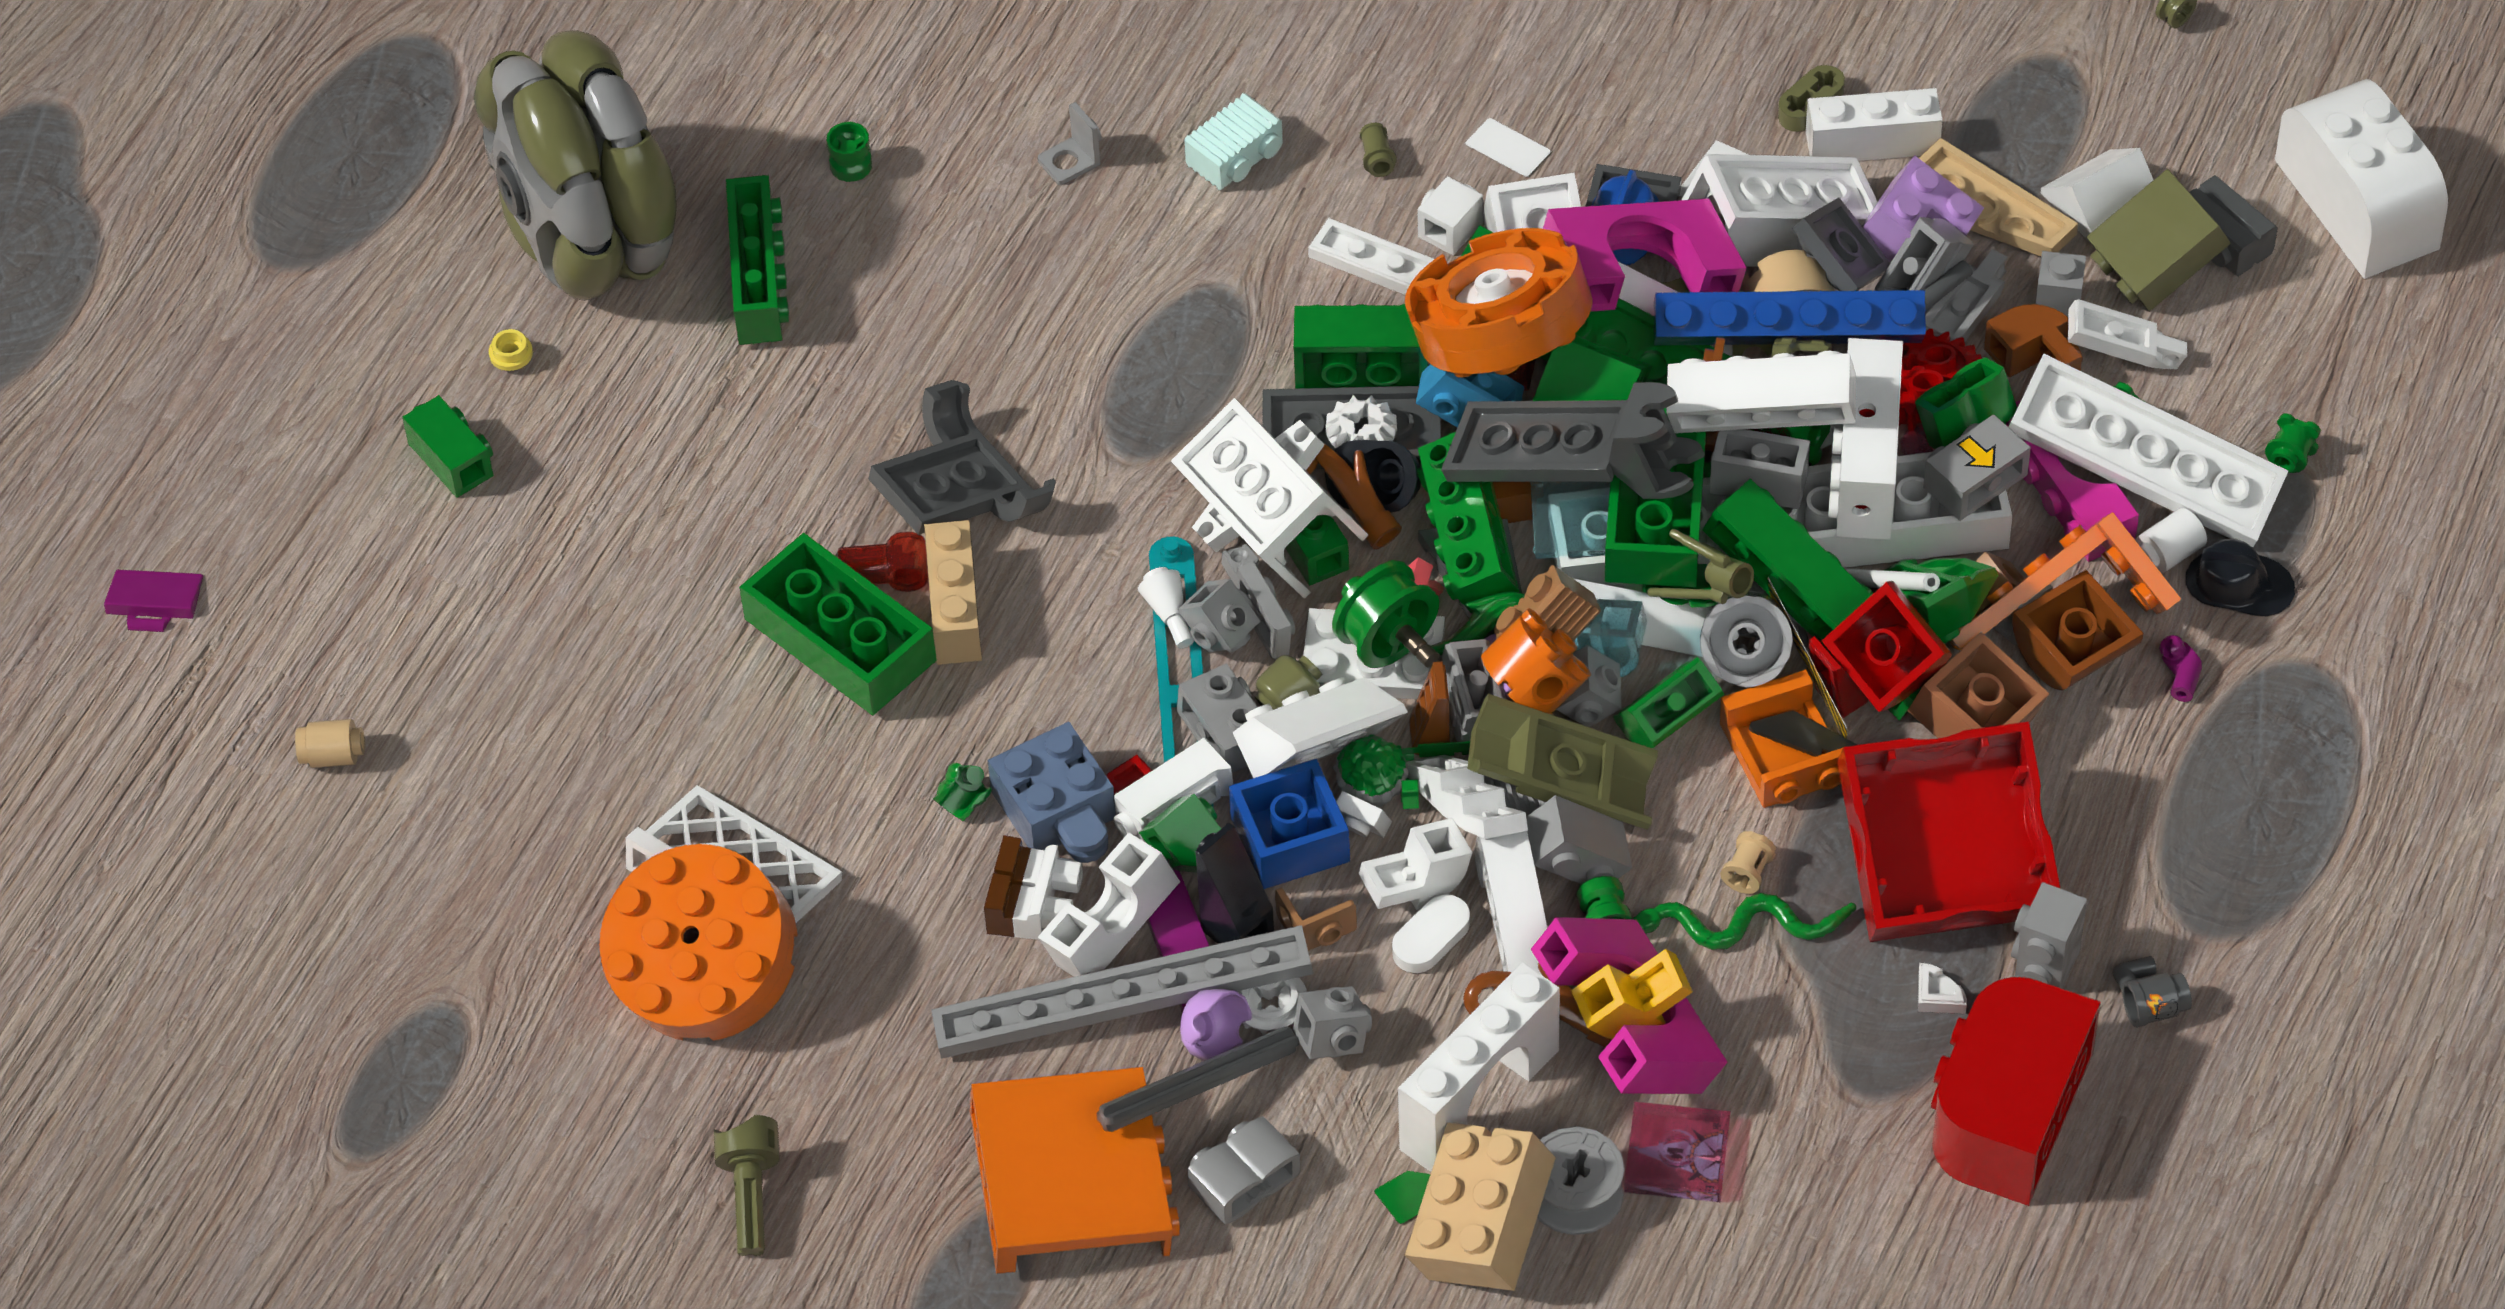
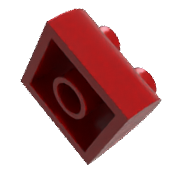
M1887 581L1822 640L1823 644L1878 712L1888 710L1917 691L1952 656L1949 649L1894 581Z

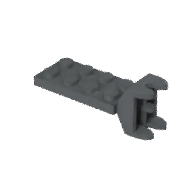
M1640 382L1633 384L1628 400L1468 401L1441 471L1447 482H1612L1614 475H1616L1643 499H1664L1682 495L1692 489L1694 484L1691 478L1682 472H1671L1670 469L1677 464H1690L1703 458L1704 451L1697 441L1677 437L1669 422L1664 408L1678 402L1675 390L1662 383Z

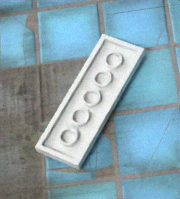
M2043 354L2008 426L2020 438L2169 510L2176 511L2179 508H2186L2195 514L2203 526L2230 539L2244 541L2251 547H2254L2288 473V470L2046 354Z

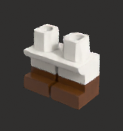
M1003 835L984 905L987 934L1039 940L1038 936L1068 902L1073 905V899L1054 897L1055 890L1073 893L1080 891L1083 879L1082 863L1059 858L1058 845H1049L1045 850L1023 847L1022 838Z

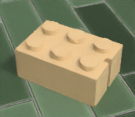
M1447 1123L1405 1256L1428 1280L1514 1291L1556 1157L1533 1132L1494 1128L1493 1133H1491L1483 1126Z

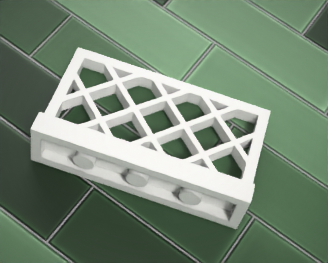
M698 785L646 831L637 827L626 837V869L632 872L651 857L665 850L684 846L667 845L659 840L663 835L683 833L685 845H691L690 833L716 831L717 842L699 844L724 847L738 854L752 853L754 865L766 876L789 875L790 886L778 888L786 899H792L793 906L791 910L796 923L842 881V871ZM699 804L713 812L714 818L688 820L687 814ZM741 829L750 835V840L724 842L722 831ZM778 851L786 856L787 862L760 863L759 852ZM815 873L822 879L817 884L797 885L795 874Z

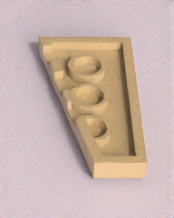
M1942 138L1919 157L1920 160L1984 207L1970 229L1973 232L2038 256H2042V251L2059 252L2077 235L2078 223Z

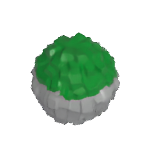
M1373 734L1349 742L1337 754L1336 764L1333 766L1336 772L1338 787L1341 791L1376 807L1383 806V804L1390 802L1394 796L1399 795L1401 792V780H1406L1409 775V770L1406 768L1407 761L1402 754V750L1398 749L1393 742H1387L1382 737Z

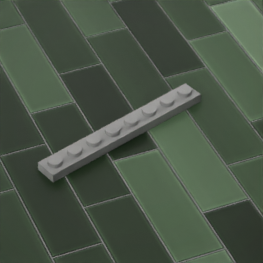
M1300 925L931 1009L939 1052L941 1058H946L1184 1004L1203 990L1229 989L1241 991L1311 975L1313 970L1303 927Z

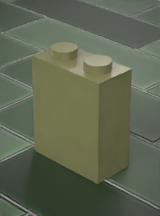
M2168 169L2086 237L2096 250L2090 257L2106 275L2114 271L2121 279L2115 284L2131 304L2139 299L2149 312L2231 244L2220 226Z

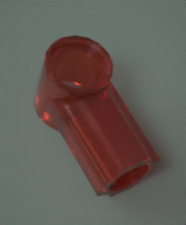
M915 532L896 533L887 540L886 544L838 548V558L874 585L889 583L895 590L911 592L923 588L928 583L926 540Z

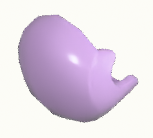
M1211 989L1200 991L1190 998L1183 1010L1180 1025L1181 1040L1188 1052L1198 1059L1205 1061L1241 1045L1243 1040L1239 1035V1028L1243 1022L1249 1021L1252 1018V1012L1246 997L1235 990Z

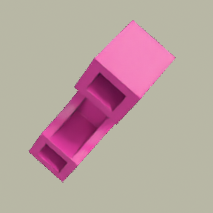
M2021 400L2016 402L2017 408ZM2010 419V420L2006 423V426H2007V427L2009 426V424H2010V422H2011L2012 419ZM2022 439L2031 447L2028 475L2023 479L2027 484H2033L2041 495L2045 510L2050 516H2056L2064 527L2065 536L2080 524L2087 531L2101 518L2113 512L2136 541L2139 514L2116 483L2099 484L2084 481L2067 471L2059 461V456ZM2100 544L2087 554L2085 558L2090 562L2101 557V554L2106 550Z

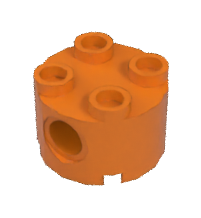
M1531 608L1525 610L1481 655L1483 664L1498 685L1504 682L1509 686L1511 691L1507 695L1515 703L1548 714L1553 713L1592 675L1588 667L1572 654L1577 649L1575 642L1561 629H1557L1554 633L1550 631L1545 621Z

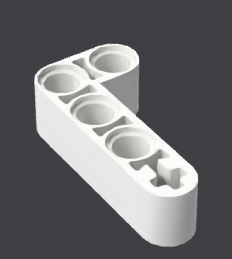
M1524 831L1489 839L1477 836L1474 848L1476 869L1482 888H1486L1503 971L1513 972L1523 962L1542 975L1538 970L1537 964L1539 962L1532 953L1531 948L1548 927L1528 833Z

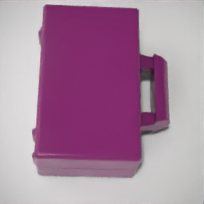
M117 569L104 602L105 612L111 615H127L128 630L164 632L171 618H194L203 574ZM136 616L162 617V619L136 618Z

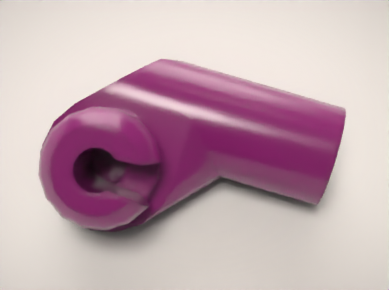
M2167 636L2161 641L2159 651L2164 663L2175 675L2170 692L2171 696L2181 702L2191 701L2202 671V661L2188 643L2182 641L2179 636Z

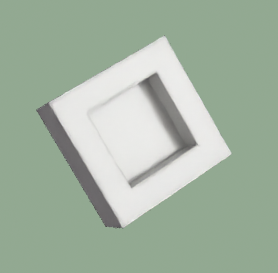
M1344 791L1341 792L1337 804L1348 829L1363 837H1367L1369 832H1372L1384 838L1392 823L1387 814L1372 804Z

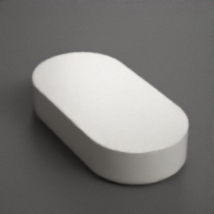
M1439 895L1429 900L1395 934L1392 941V955L1396 965L1410 973H1422L1435 966L1468 932L1470 927V911L1467 904L1461 898L1454 895Z

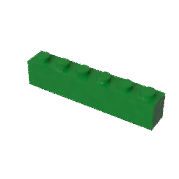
M1751 478L1714 510L1702 529L1728 556L1749 563L1754 570V581L1770 595L1768 590L1769 578L1786 612L1812 637L1815 636L1826 649L1827 647L1823 644L1822 640L1873 594L1866 585L1859 583L1842 567L1839 559L1834 554L1822 548L1809 535L1802 523L1792 519L1776 503L1771 493L1760 488ZM1922 687L1888 710L1898 720H1901L1908 713L1910 706Z

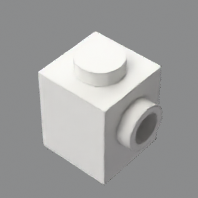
M1447 176L1436 189H1430L1426 193L1421 206L1417 209L1418 237L1454 256L1475 233L1479 225L1483 224V195L1470 185L1461 184Z

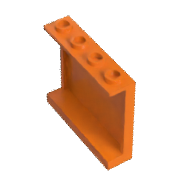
M1143 1067L971 1084L970 1115L996 1274L1016 1272L1017 1256L1116 1245L1160 1241L1162 1255L1170 1256L1172 1237L1179 1236L1180 1224L1177 1207L1168 1206L1167 1195H1172V1178L1169 1166H1161L1159 1154H1164L1165 1152L1162 1126H1154L1152 1115L1113 1132H1107L1103 1129L1101 1123L1098 1122L1096 1116L1102 1104L1146 1086Z

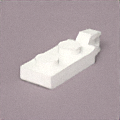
M2080 299L2075 300L2068 309L2069 343L2150 368L2178 369L2187 357V342L2163 335L2162 332L2157 330V323Z

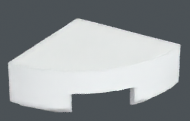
M1919 963L1918 1012L1966 1014L1967 1001L1963 988L1957 985L1950 977L1943 974L1941 968L1931 964Z

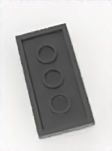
M1419 386L1263 389V427L1274 438L1301 420L1324 444L1334 451L1336 448L1330 443L1326 434L1327 414L1334 411L1337 401L1347 403L1353 395L1358 400H1367L1372 395L1377 403H1388L1391 413L1396 415L1397 433L1393 442L1402 444L1417 458L1420 466L1422 465L1418 448L1441 438L1440 417L1416 404ZM1363 417L1358 423H1354L1355 434H1358L1359 429L1368 424L1367 417ZM1318 463V465H1317V467H1316L1315 469H1323V468H1322V467L1320 466V464Z

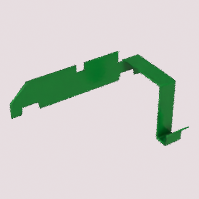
M1470 741L1418 744L1417 747L1402 748L1401 745H1396V747L1402 750V754L1408 762L1414 760V753H1419V758L1440 755L1454 756L1455 752L1469 755ZM1408 777L1406 780H1401V803H1403V809L1419 808L1418 780H1410Z

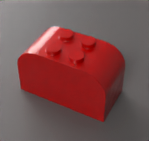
M2010 977L1998 980L1988 985L1979 993L1967 1019L1958 1018L1950 1040V1045H1953L1954 1049L1950 1057L1942 1055L1934 1076V1083L1938 1085L1931 1103V1109L1936 1110L1933 1152L1938 1164L1949 1176L1975 1188L2027 1206L2030 1205L2093 1056L2100 1001L2025 977Z

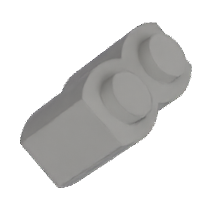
M1264 1116L1250 1122L1243 1121L1232 1129L1226 1142L1212 1148L1205 1147L1195 1154L1188 1167V1186L1224 1224H1228L1249 1212L1262 1198L1276 1193L1290 1183L1300 1173V1153Z

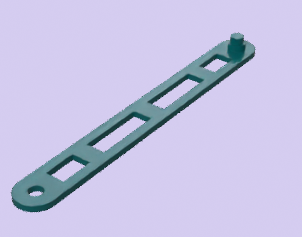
M1174 536L1164 537L1156 541L1149 550L1150 571L1159 567L1179 571L1180 577L1184 578L1187 601L1197 592L1192 546L1186 540ZM1153 610L1165 763L1175 756L1172 707H1177L1179 685H1170L1165 628L1168 625ZM1194 641L1190 645L1192 678L1203 674L1201 646Z

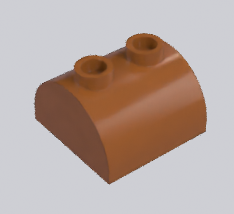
M2087 570L2082 571L2014 612L2012 621L2014 636L2024 659L2044 683L2057 690L2069 688L2141 643L2144 635L2140 628Z

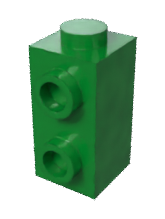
M438 395L430 401L416 406L411 412L402 417L409 446L456 498L494 476L490 457L493 456V450L489 442L481 433L475 435L469 429V424L458 407L450 408Z

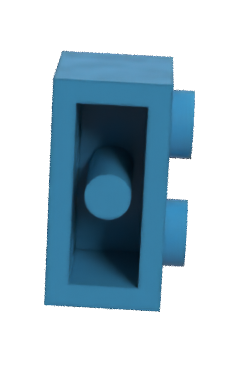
M1430 364L1421 374L1416 404L1458 428L1468 401H1522L1524 385L1507 375H1498L1495 372L1472 374L1468 377L1460 378L1456 377L1454 373L1440 370Z

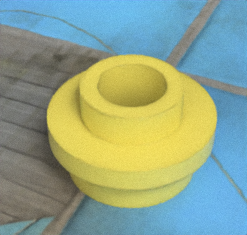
M507 329L497 333L489 346L491 363L496 368L504 371H514L526 366L533 356L530 340L523 333L514 329Z

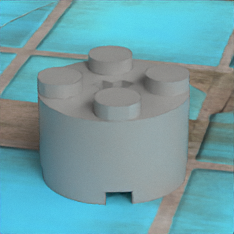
M1749 591L1741 598L1729 596L1725 604L1718 603L1713 606L1705 617L1700 635L1701 653L1712 673L1730 684L1742 687H1755L1774 679L1787 664L1793 646L1792 628L1781 607L1768 595ZM1746 627L1749 633H1758L1759 637L1754 641V649L1748 650L1744 644L1736 645L1734 641L1739 638V629Z

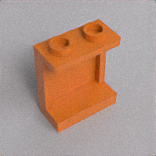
M1807 670L1721 697L1720 726L1763 808L1778 803L1787 804L1796 800L1799 796L1820 789L1829 790L1841 784L1837 761L1843 748L1828 753L1822 751L1821 755L1815 757L1752 733L1749 730L1750 723L1792 710L1827 728L1812 700L1813 681Z

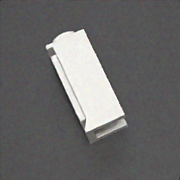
M1202 738L1114 795L1116 816L1113 819L1118 831L1123 837L1129 832L1145 842L1139 831L1179 798L1195 793L1198 798H1204L1211 805L1219 800L1221 796H1228L1229 786L1233 785L1231 766Z

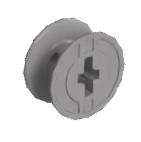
M1578 1126L1561 1128L1542 1137L1540 1141L1556 1159L1537 1216L1538 1220L1554 1231L1571 1235L1593 1233L1608 1225L1619 1213L1624 1197L1622 1179L1625 1168L1619 1149L1611 1139L1597 1130Z

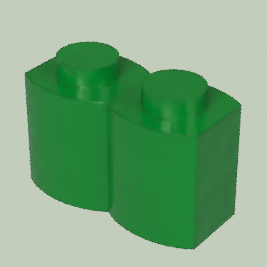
M1987 357L1966 365L1951 380L1930 388L1915 402L1929 446L1934 449L1940 446L1946 447L1961 437L1962 433L1970 425L1980 424L1993 414L2006 425L2013 418L2017 410L2004 367Z

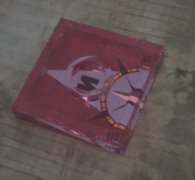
M1634 1102L1624 1192L1721 1203L1731 1111Z

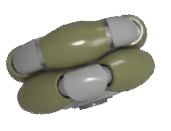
M578 30L558 32L547 40L544 44L539 63L523 52L513 50L502 52L489 60L477 77L474 103L478 118L484 125L483 141L490 167L496 172L500 203L506 222L515 240L531 258L538 261L539 270L553 285L574 299L586 301L596 299L609 291L618 277L643 280L658 274L664 266L673 243L677 202L671 169L662 149L646 127L647 116L635 91L623 79L622 66L614 51L592 34Z

